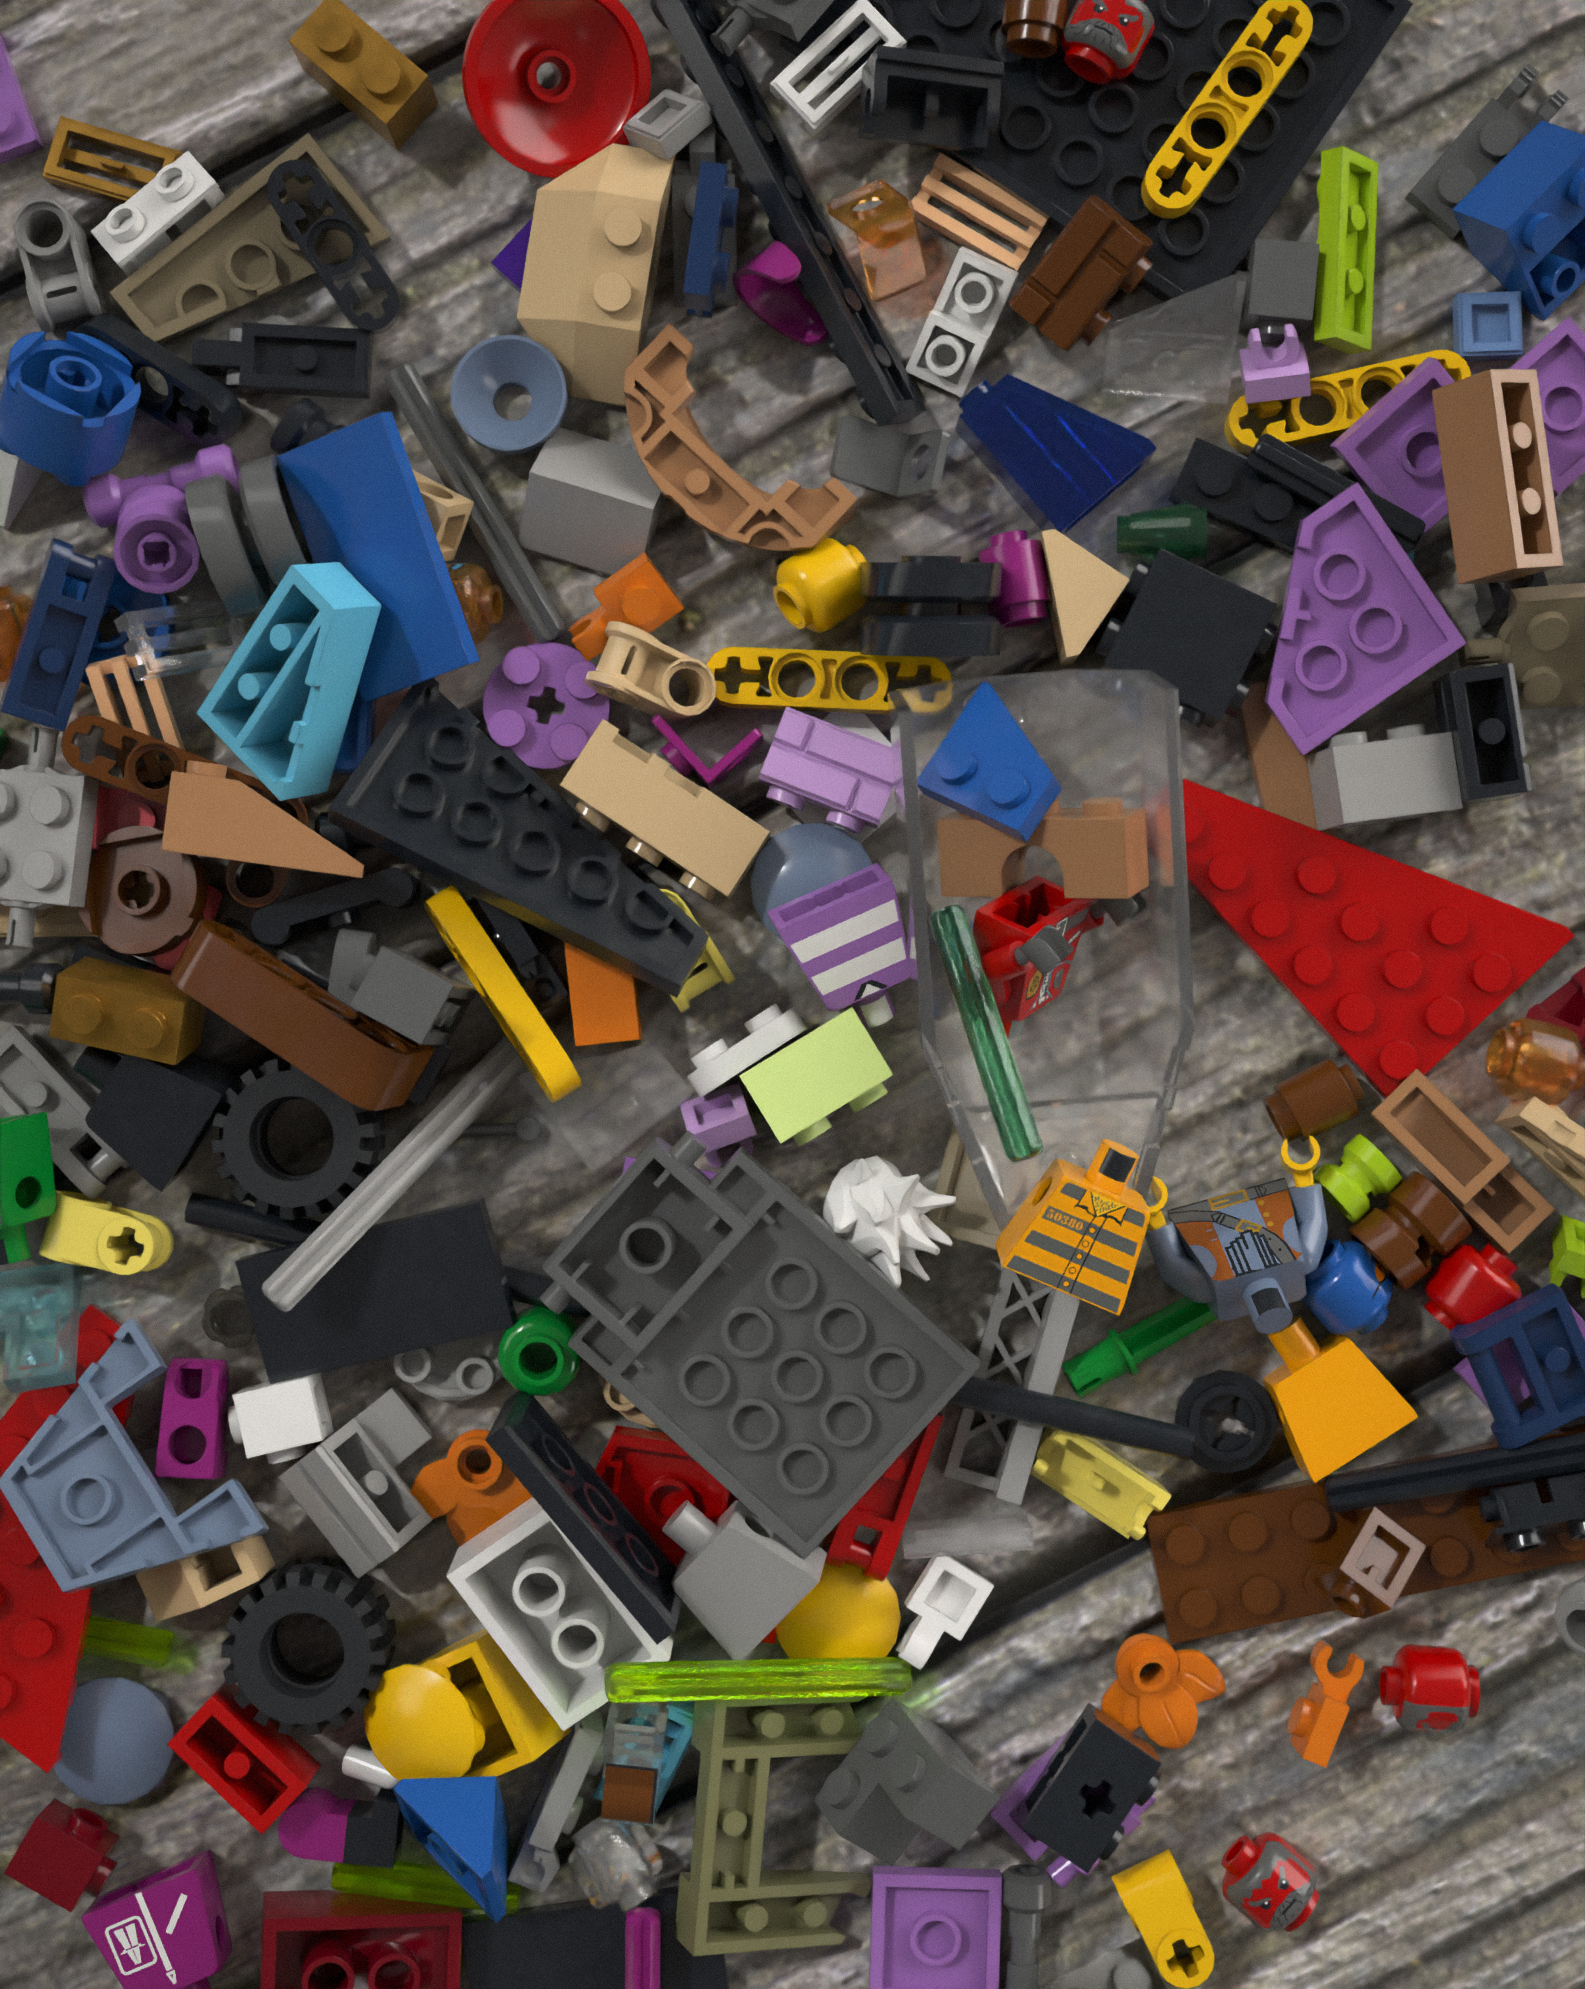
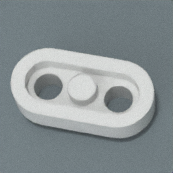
M775 1003L744 1024L751 1035L731 1048L727 1046L722 1038L692 1057L691 1061L697 1070L689 1074L687 1078L700 1098L806 1030L807 1027L795 1008L793 1007L782 1013Z

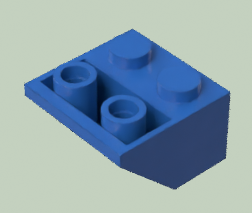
M1541 120L1452 210L1472 255L1509 292L1521 291V304L1534 317L1543 321L1585 281V135Z

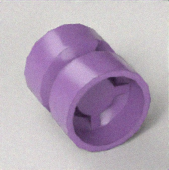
M152 484L139 487L126 497L119 510L113 552L114 560L118 571L125 580L143 592L163 594L177 591L190 582L198 569L200 549L191 524L185 493L173 486Z

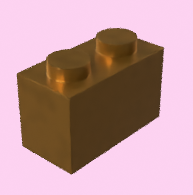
M323 0L289 40L302 69L397 151L439 104L429 76L340 0Z
M84 957L57 974L49 1037L177 1065L201 1045L206 1006L175 986L170 980V975Z

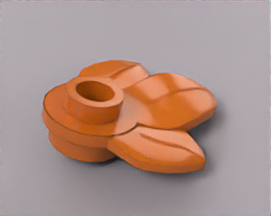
M472 1429L461 1434L452 1443L446 1458L431 1462L422 1468L415 1478L410 1491L412 1496L418 1499L433 1519L446 1515L447 1524L459 1547L533 1497L485 1441L490 1432L488 1429ZM476 1449L486 1451L491 1458L490 1468L484 1471L475 1470L469 1463V1453Z
M1146 1633L1136 1634L1125 1640L1118 1650L1115 1661L1117 1679L1104 1693L1101 1701V1711L1131 1732H1134L1141 1726L1148 1737L1161 1747L1181 1749L1191 1741L1197 1729L1198 1711L1195 1704L1222 1695L1226 1690L1225 1681L1217 1666L1201 1651L1195 1649L1174 1650L1171 1644L1162 1637ZM1157 1663L1150 1672L1140 1674L1141 1669L1145 1665Z

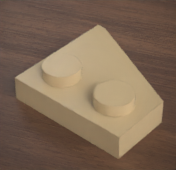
M1533 1096L1509 1103L1494 1122L1585 1202V1128L1569 1119L1558 1106L1545 1099H1538Z

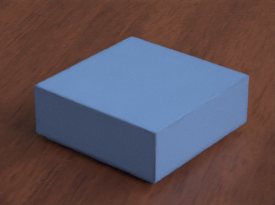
M1521 291L1456 294L1452 299L1455 353H1458L1466 362L1517 360L1523 355Z

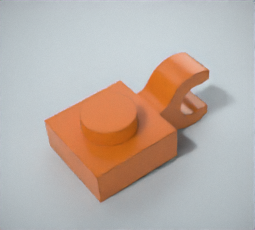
M643 552L593 588L595 597L601 603V606L576 621L569 628V632L574 637L572 643L586 661H589L603 652L608 641L604 631L609 621L623 622L651 633L683 610L684 607L680 598L647 554Z
M1320 1640L1312 1649L1310 1656L1311 1668L1317 1677L1318 1684L1313 1682L1307 1698L1300 1696L1295 1702L1288 1721V1733L1292 1734L1290 1742L1301 1758L1326 1768L1350 1709L1346 1701L1353 1686L1359 1682L1363 1675L1364 1661L1359 1655L1351 1652L1346 1666L1341 1671L1331 1672L1327 1668V1662L1331 1657L1333 1648L1328 1642Z

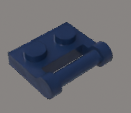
M1554 1283L1480 1320L1466 1325L1457 1324L1451 1329L1450 1336L1459 1354L1467 1356L1494 1418L1490 1428L1500 1448L1512 1449L1520 1447L1585 1414V1340L1564 1291ZM1505 1339L1509 1343L1535 1406L1523 1412L1518 1411L1491 1346Z

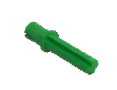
M1184 1296L1119 1334L1113 1328L1108 1330V1337L1083 1353L1063 1361L1061 1369L1077 1397L1082 1400L1115 1378L1117 1379L1128 1372L1132 1376L1138 1373L1137 1364L1215 1321L1216 1317L1206 1303H1196Z

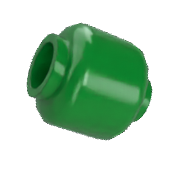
M538 1306L521 1310L517 1314L513 1327L505 1329L499 1343L498 1362L503 1376L515 1389L527 1392L532 1396H548L561 1392L573 1382L581 1367L583 1358L568 1346V1341L580 1327L570 1314L563 1312L556 1314L550 1309Z

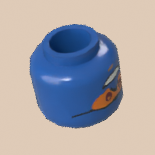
M1337 1239L1327 1240L1318 1268L1305 1275L1306 1295L1301 1301L1321 1325L1334 1335H1346L1355 1331L1359 1335L1368 1334L1377 1329L1388 1317L1389 1310L1386 1307L1393 1295V1281L1362 1244L1356 1241L1340 1242Z

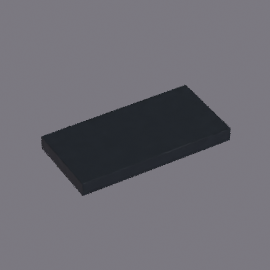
M484 1198L372 1225L311 1290L287 1312L277 1308L264 1295L262 1285L303 1242L244 1256L235 1261L270 1384L513 1327L517 1319Z
M517 1391L505 1401L485 1441L658 1645L675 1632L682 1600L675 1593L671 1584L677 1567L536 1398L527 1392Z
M679 1886L625 1893L614 1899L604 1896L506 1910V1914L497 1923L486 1913L464 1916L462 1918V1940L469 1989H625V1922L628 1910L634 1907H653L661 1914L660 1989H730L725 1954L693 1956L674 1937Z

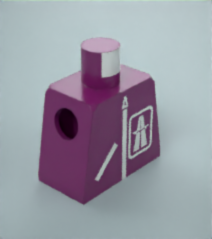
M210 1849L99 1895L81 1916L86 1930L124 1989H212L207 1977L220 1971L232 1953V1940Z

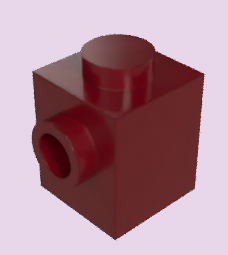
M54 1798L35 1818L4 1874L67 1911L72 1912L87 1893L97 1898L104 1889L118 1862L109 1858V1855L120 1836L108 1829V1823L99 1814L81 1807L73 1809Z

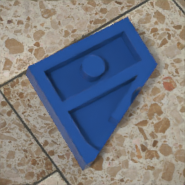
M982 681L915 782L925 796L1026 843L1062 790L1052 772L991 684Z

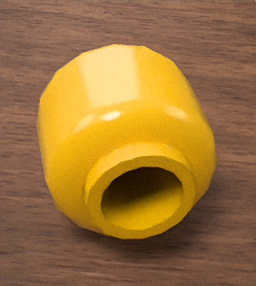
M827 537L814 549L799 550L778 566L776 575L777 585L773 588L775 602L783 616L795 628L803 629L806 627L818 633L828 631L866 604L867 599L860 595L861 562L867 561L853 545L843 546L837 540Z

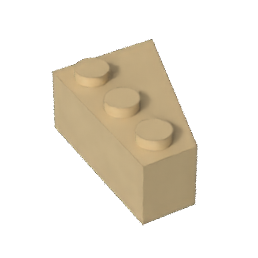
M602 719L560 784L565 792L578 802L574 810L580 814L582 820L603 833L611 823L631 836L625 847L653 866L658 867L663 858L685 871L679 882L709 902L713 900L716 893L730 900L769 840L770 831L705 787L698 786L670 768L671 764L655 753L649 754L618 734L620 731L618 728Z

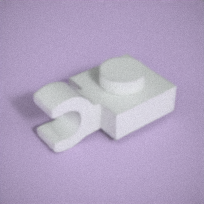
M937 1548L904 1601L905 1606L917 1613L918 1616L907 1627L895 1647V1650L899 1652L898 1656L921 1670L944 1631L961 1641L994 1588L992 1582Z

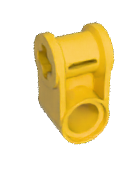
M1169 1848L1112 1875L1111 1878L1136 1931L1140 1930L1153 1960L1164 1979L1175 1987L1186 1989L1199 1986L1207 1980L1214 1967L1215 1956L1213 1948L1194 1910L1193 1904L1195 1902ZM1184 1939L1190 1954L1179 1959L1174 1952L1172 1944Z

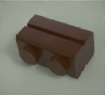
M1094 194L1085 200L1008 304L1062 350L1070 351L1079 340L1089 347L1113 317L1104 308L1120 288L1127 295H1130L1153 266V263L1145 255L1154 242Z

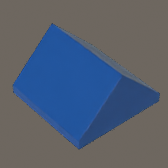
M496 1776L402 1779L393 1790L411 1837L497 1923L506 1914L510 1823Z

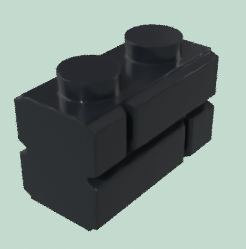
M1513 663L1449 672L1433 681L1440 733H1452L1462 805L1505 800L1532 792L1529 764L1523 762V757L1527 755Z

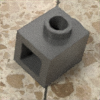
M1255 238L1244 257L1243 271H1235L1232 279L1230 310L1239 311L1238 332L1249 333L1251 329L1259 328L1261 342L1282 344L1285 340L1284 325L1293 324L1298 338L1301 337L1313 319L1320 244Z

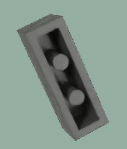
M382 946L377 956L367 953L354 972L349 988L356 991V994L349 1006L420 1045H448L477 991L469 984L412 953Z

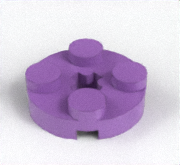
M534 643L526 647H517L510 650L505 655L503 661L491 673L484 690L483 716L488 726L490 737L502 750L513 751L533 770L559 771L572 766L571 764L576 761L602 719L610 723L611 699L597 693L584 683L588 671H595L596 666L590 661H586L578 650L560 643ZM545 690L556 691V701L565 704L563 715H552L549 719V724L539 723L538 712L530 708L533 697L541 698Z

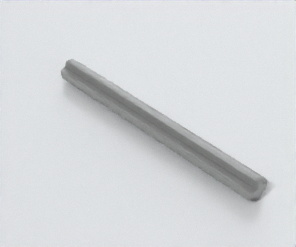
M506 1035L263 1283L262 1291L264 1295L277 1308L284 1312L290 1311L522 1072L526 1065Z

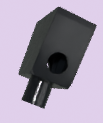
M87 1046L72 1069V1072L101 1090V1093L86 1115L85 1121L87 1126L160 1192L166 1189L185 1171L213 1127L215 1112L223 1111L227 1102L222 1100L226 1091L229 1087H237L242 1081L237 1074L192 1053L177 1065H171L127 1054L120 1057L113 1051Z

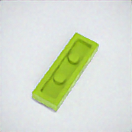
M1345 146L1321 151V174L1317 183L1319 225L1318 240L1316 242L1320 246L1316 277V301L1313 308L1312 323L1315 342L1351 355L1371 351L1379 163Z

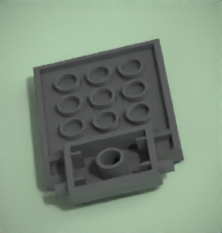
M687 1131L674 1147L661 1138L655 1137L543 1263V1270L555 1281L540 1296V1299L556 1314H561L574 1298L586 1308L591 1315L571 1336L568 1346L799 1555L806 1559L981 1367V1361L906 1293L896 1287L887 1276L839 1233L834 1232L829 1224L742 1146L710 1180L694 1165L707 1149V1146L697 1136Z

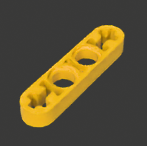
M1268 0L1260 7L1151 161L1141 184V197L1145 206L1154 215L1161 218L1174 219L1185 215L1194 206L1300 56L1313 30V17L1309 8L1301 0ZM1285 18L1293 24L1290 35L1282 37L1269 58L1261 49L1272 31L1273 24L1277 25ZM1239 66L1252 68L1261 78L1262 90L1251 97H1242L1235 94L1228 84V73ZM1202 118L1214 119L1223 126L1225 142L1217 148L1205 149L1193 140L1191 125ZM1178 148L1180 152L1174 151L1173 149ZM1184 156L1193 164L1186 173L1180 188L1186 195L1175 191L1167 198L1159 192L1162 180L1158 175L1164 179H1169L1180 165Z
M1434 350L1310 378L1311 394L1324 396L1330 401L1333 408L1331 421L1323 426H1314L1302 418L1299 411V403L1303 397L1246 404L1245 395H1243L1233 404L1224 422V434L1228 443L1237 452L1249 455L1259 438H1255L1252 429L1241 430L1239 425L1247 416L1248 409H1254L1257 418H1269L1278 415L1282 409L1279 401L1285 400L1286 421L1270 423L1261 433V436L1263 434H1270L1291 447L1341 436L1369 410L1361 398V389L1363 384L1370 380L1383 381L1393 389L1405 378L1403 373L1410 374L1427 357L1436 358L1455 382L1470 377L1471 371L1467 362L1458 353L1450 350ZM1286 422L1289 426L1291 433L1285 432Z
M728 647L713 654L706 665L714 677L716 673L726 672L728 662L730 661L740 662L741 671L745 674L761 675L759 661H772L768 675L771 697L757 696L760 691V683L757 682L741 683L739 693L729 694L724 682L715 681L716 693L714 700L723 706L731 708L785 710L786 707H790L797 711L924 716L931 715L940 710L947 702L952 688L951 673L946 665L936 657L880 656L848 651ZM792 663H801L812 670L815 676V684L810 693L803 697L795 698L782 692L778 684V677L785 666ZM861 665L868 667L877 676L878 689L873 696L866 700L852 699L842 689V676L853 666ZM886 666L899 668L896 680L899 681L915 680L918 670H929L930 680L940 682L941 690L932 691L928 702L917 701L916 691L912 689H896L895 697L897 702H885L884 698L889 683Z
M449 885L423 900L429 918L548 1099L555 1103L582 1086L581 1079L568 1055L458 890L453 885Z

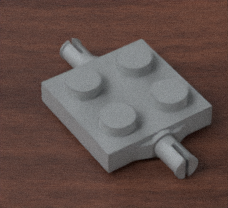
M31 727L28 765H20L9 770L0 769V903L4 906H10L5 945L33 948L37 910H45L57 905L85 907L100 783L98 779L68 775L61 770L54 769L57 739L60 731L41 727Z

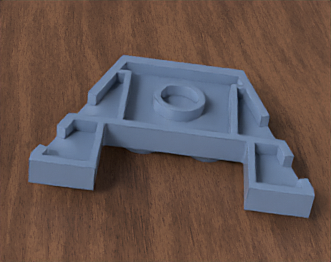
M133 1318L122 1324L114 1334V1337L117 1339L97 1364L92 1362L77 1381L79 1384L78 1388L56 1415L51 1414L0 1477V1489L64 1593H75L255 1538L270 1530L240 1481L233 1478L179 1516L175 1512L113 1411L115 1405L169 1369L140 1322Z

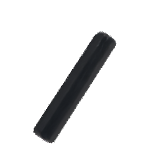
M1263 434L1258 439L1247 459L1249 468L1318 507H1321L1355 483L1270 434ZM1361 486L1405 553L1409 554L1423 535L1426 526L1424 521Z

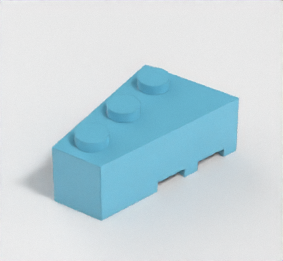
M340 562L290 566L197 711L201 719L279 801L326 793L328 791L382 606Z

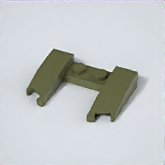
M696 1680L691 1745L701 1754L690 1872L680 1873L674 1935L693 1956L838 1945L843 1943L846 1936L830 1926L829 1923L845 1893H854L866 1899L872 1883V1879L867 1874L860 1872L761 1870L770 1758L849 1754L864 1734V1731L860 1732L850 1702H859L867 1697L864 1689L858 1685L781 1680Z

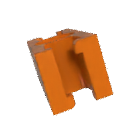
M564 941L575 1046L642 1040L643 1033L636 977Z

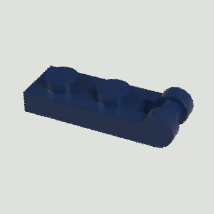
M56 538L51 540L2 694L0 712L62 732L65 731L116 573L117 566L113 558L97 554L93 559L73 552V544ZM65 576L86 583L82 601L60 594Z

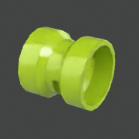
M1357 1134L1343 1146V1156L1339 1159L1340 1167L1336 1164H1324L1313 1174L1314 1183H1321L1323 1195L1352 1223H1357L1370 1211L1368 1195L1375 1197L1379 1193L1389 1194L1403 1181L1393 1164L1374 1144L1361 1134Z

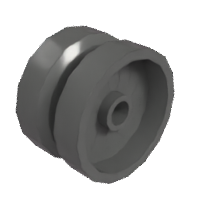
M274 454L242 464L238 476L241 500L233 485L218 472L189 481L184 486L186 504L202 558L223 604L235 619L263 610L271 596L268 574L277 588L291 565L314 563Z

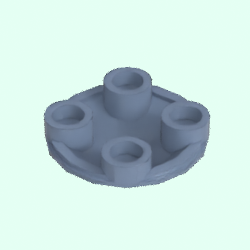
M822 823L794 825L772 837L757 856L750 879L753 906L764 926L783 941L771 923L767 911L873 864L864 847L843 829Z
M124 1677L96 1678L79 1684L76 1687L73 1705L69 1707L60 1751L63 1752V1756L54 1768L58 1778L77 1796L100 1805L126 1804L148 1794L166 1775L174 1751L167 1745L174 1736V1724L170 1717L171 1705L168 1698L158 1691H151L147 1686Z

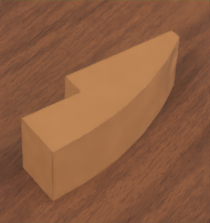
M1418 1069L1370 1113L1372 1118L1423 1176L1448 1197L1468 1223L1487 1242L1494 1245L1505 1255L1513 1251L1555 1210L1509 1164L1511 1160Z

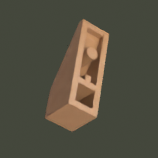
M187 760L186 773L171 772L162 851L358 878L363 877L364 865L241 781L226 779L227 766Z

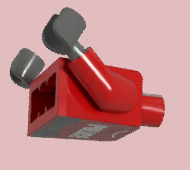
M1036 875L977 909L962 992L967 1000L987 1009L984 1022L986 1031L993 1036L1003 1039H1016L1020 1037L1025 1019L1057 998L1062 991L1081 934L1101 926L1104 923V914L1108 913L1117 927H1121L1141 914L1148 907V903L1140 892L1129 899L1064 898V887Z

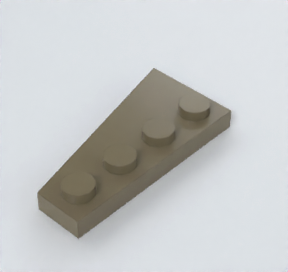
M307 133L109 293L140 331L161 345L317 275L276 214L267 194V183L270 174L279 164L289 160L308 162L320 172L371 250L390 242L391 237L311 135ZM292 177L284 183L288 194L281 201L284 205L295 201L308 218V224L297 227L301 234H305L316 220L335 214L331 207H327L321 216L318 214L308 195L310 188L315 186L311 181L300 184L295 177ZM338 230L325 232L320 236L316 244L317 257L323 263L330 266H337L348 261L353 252V242L350 237Z

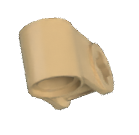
M608 622L604 631L608 641L595 671H588L584 683L589 688L610 699L636 707L652 716L658 713L667 722L692 717L709 708L715 698L716 683L715 677L708 666L700 660H696L661 643L644 630L623 622ZM673 674L681 677L688 686L689 698L685 706L676 703L670 695L669 681Z

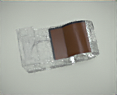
M616 1696L612 1698L605 1726L603 1747L604 1765L602 1779H605L601 1811L602 1822L654 1827L670 1702ZM632 1717H640L648 1720L654 1727L622 1724V1722Z

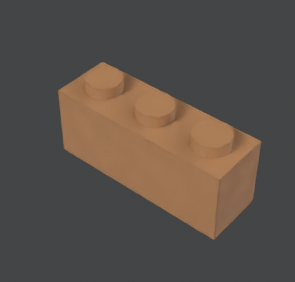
M1489 369L1432 390L1458 584L1506 582L1564 566L1537 370Z

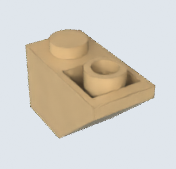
M261 1535L135 1574L156 1621L159 1622L200 1609L261 1580L276 1564Z

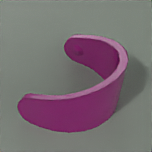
M774 241L733 274L732 282L735 291L745 305L768 326L801 344L817 346L827 339L828 330L820 315L806 301L793 281L800 274L801 264L797 256L784 244Z

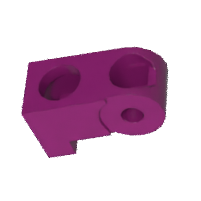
M173 1357L170 1361L165 1380L154 1476L196 1479L226 1477L228 1451L224 1450L227 1425L225 1408L229 1391L228 1361L215 1358Z

